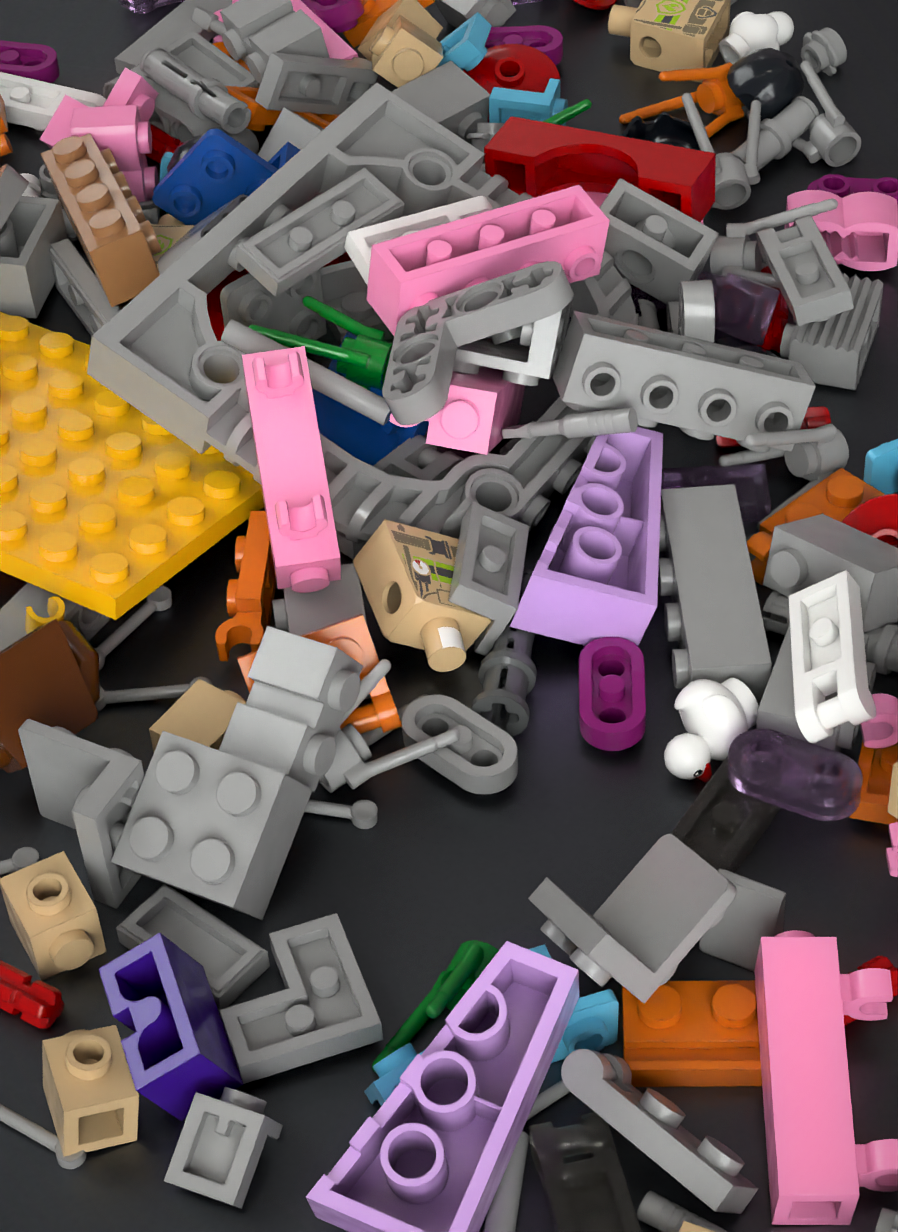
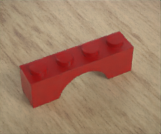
M513 116L505 122L484 147L485 173L491 177L499 174L508 180V188L518 195L526 192L535 198L576 185H580L585 192L609 194L621 178L698 222L703 220L715 203L716 153Z

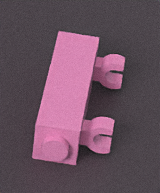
M305 346L242 355L244 380L277 588L291 587L294 592L299 593L319 591L329 586L330 581L341 580V562Z
M480 367L478 374L453 371L448 399L444 407L437 414L425 420L429 421L426 444L487 455L503 439L502 429L519 423L525 385L503 380V370ZM392 413L390 414V420H389V421H390L391 423L397 425V426H400V427H413V426L417 425V424H413V425H400L399 423L396 422V420L394 419Z
M800 930L785 931L774 937H761L754 974L772 1225H850L860 1196L859 1187L880 1192L898 1191V1139H883L867 1144H855L844 1015L864 1021L887 1019V1002H892L893 1000L891 972L887 969L868 968L857 970L850 974H840L836 937H815L809 932Z

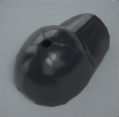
M773 48L759 49L745 55L730 67L727 75L730 88L749 110L753 100L760 101L761 121L766 118L773 119L794 98L802 96L804 81L796 59L788 53Z

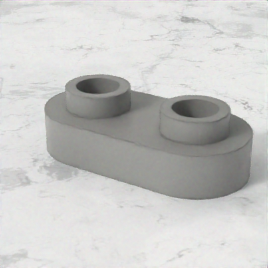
M427 695L414 700L405 708L401 719L405 747L452 729L458 730L460 739L457 742L418 759L462 789L475 794H493L506 789L516 779L518 774V749L515 740L510 734L461 702L445 695Z

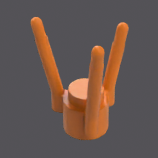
M728 62L710 68L678 69L660 72L659 79L663 82L703 80L702 84L697 87V91L690 94L694 103H699L704 112L719 116L705 127L709 138L728 123L744 117L742 107L745 105L736 97L727 79L729 69L733 65L732 63ZM682 96L622 114L619 117V122L627 124L636 116L646 119L659 115L662 112L684 107Z

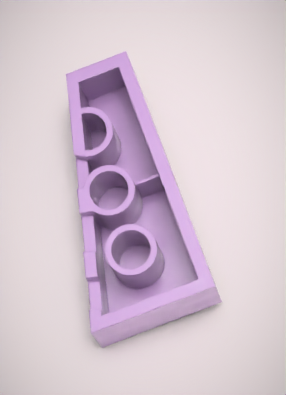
M637 427L635 432L596 436L540 559L534 568L510 627L584 646L602 637H620L633 642L637 646L639 645L657 608L663 433Z
M506 941L445 1019L446 1024L422 1055H416L399 1077L400 1083L372 1118L369 1116L352 1137L349 1141L350 1147L327 1176L323 1174L308 1193L306 1199L315 1217L348 1232H479L580 997L579 970Z

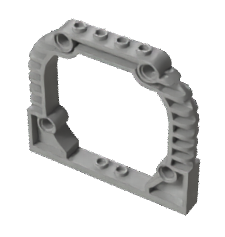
M376 82L92 335L87 374L201 455L212 445L224 454L225 460L235 467L242 466L253 474L255 481L261 484L244 380L242 355H245V353L222 341H217L207 308V294L234 270L241 272L245 269L235 260L237 245L311 201L319 192L324 193L364 167L405 203L401 217L477 196L486 197L493 209L534 197L526 192L518 195L508 188V180L499 174L491 177L482 171L481 166L485 156L483 152ZM607 250L603 253L599 275L570 283L574 293L570 317L572 318L574 311L639 325V313L636 314L631 297L632 288L627 278H622L613 266L614 258ZM559 397L537 422L559 420L566 414L581 412L567 406ZM319 433L335 529L344 533L345 539L358 544L368 541L384 519L459 539L462 518L472 502L529 526V531H532L550 506L551 501L548 498L555 491L562 495L565 494L574 484L583 466L581 461L588 455L596 436L567 438L563 435L542 436L532 439L521 438L506 455L488 453L487 455L468 456L456 464L442 480L432 481L388 474L355 458Z

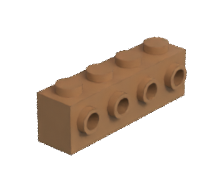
M90 133L81 137L71 136L58 141L52 149L40 154L71 226L111 307L135 298L160 275L153 255L162 252L149 220L146 221L136 196L132 195L123 172L119 171L111 150L107 148L100 151Z

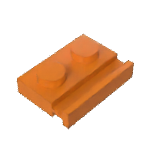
M755 980L667 981L657 988L645 1004L622 986L623 1058L629 1065L632 1073L631 1085L634 1087L762 1086Z

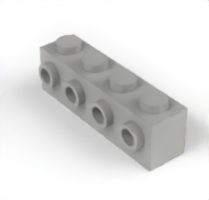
M578 311L573 312L553 374V380L561 400L575 411L582 413L634 408L637 413L639 426L656 427L658 423L679 427L687 435L702 440H711L714 438V435L735 439L741 446L756 452H768L770 448L792 452L794 444L750 447L746 445L745 438L750 434H760L763 432L800 430L816 387L803 365L799 362Z

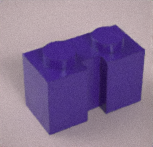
M158 933L98 969L113 1017L135 1032L121 1040V1044L135 1089L138 1093L178 1120L183 1121L188 1115L196 1092L219 1100L224 1087L236 1090L244 1085L204 968L195 959L163 934Z

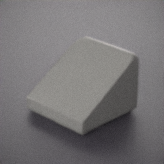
M719 868L718 871L736 886L737 894L732 903L727 907L719 923L707 930L701 937L699 949L703 953L754 972L761 937H774L783 932L786 893Z

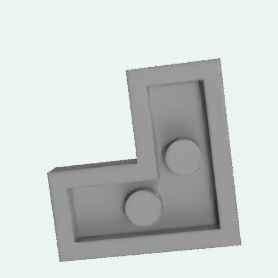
M337 913L269 933L271 950L286 989L219 1010L243 1084L383 1040L380 1018Z

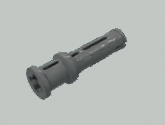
M523 569L519 603L534 570ZM512 617L500 637L495 641L493 651L487 654L481 661L478 677L482 684V691L474 698L471 710L513 737L522 733L527 728L530 710L526 703V696L535 686L537 670L530 658L535 633L520 629L516 630V628L510 627L513 620ZM502 704H505L507 710L504 719L500 718Z

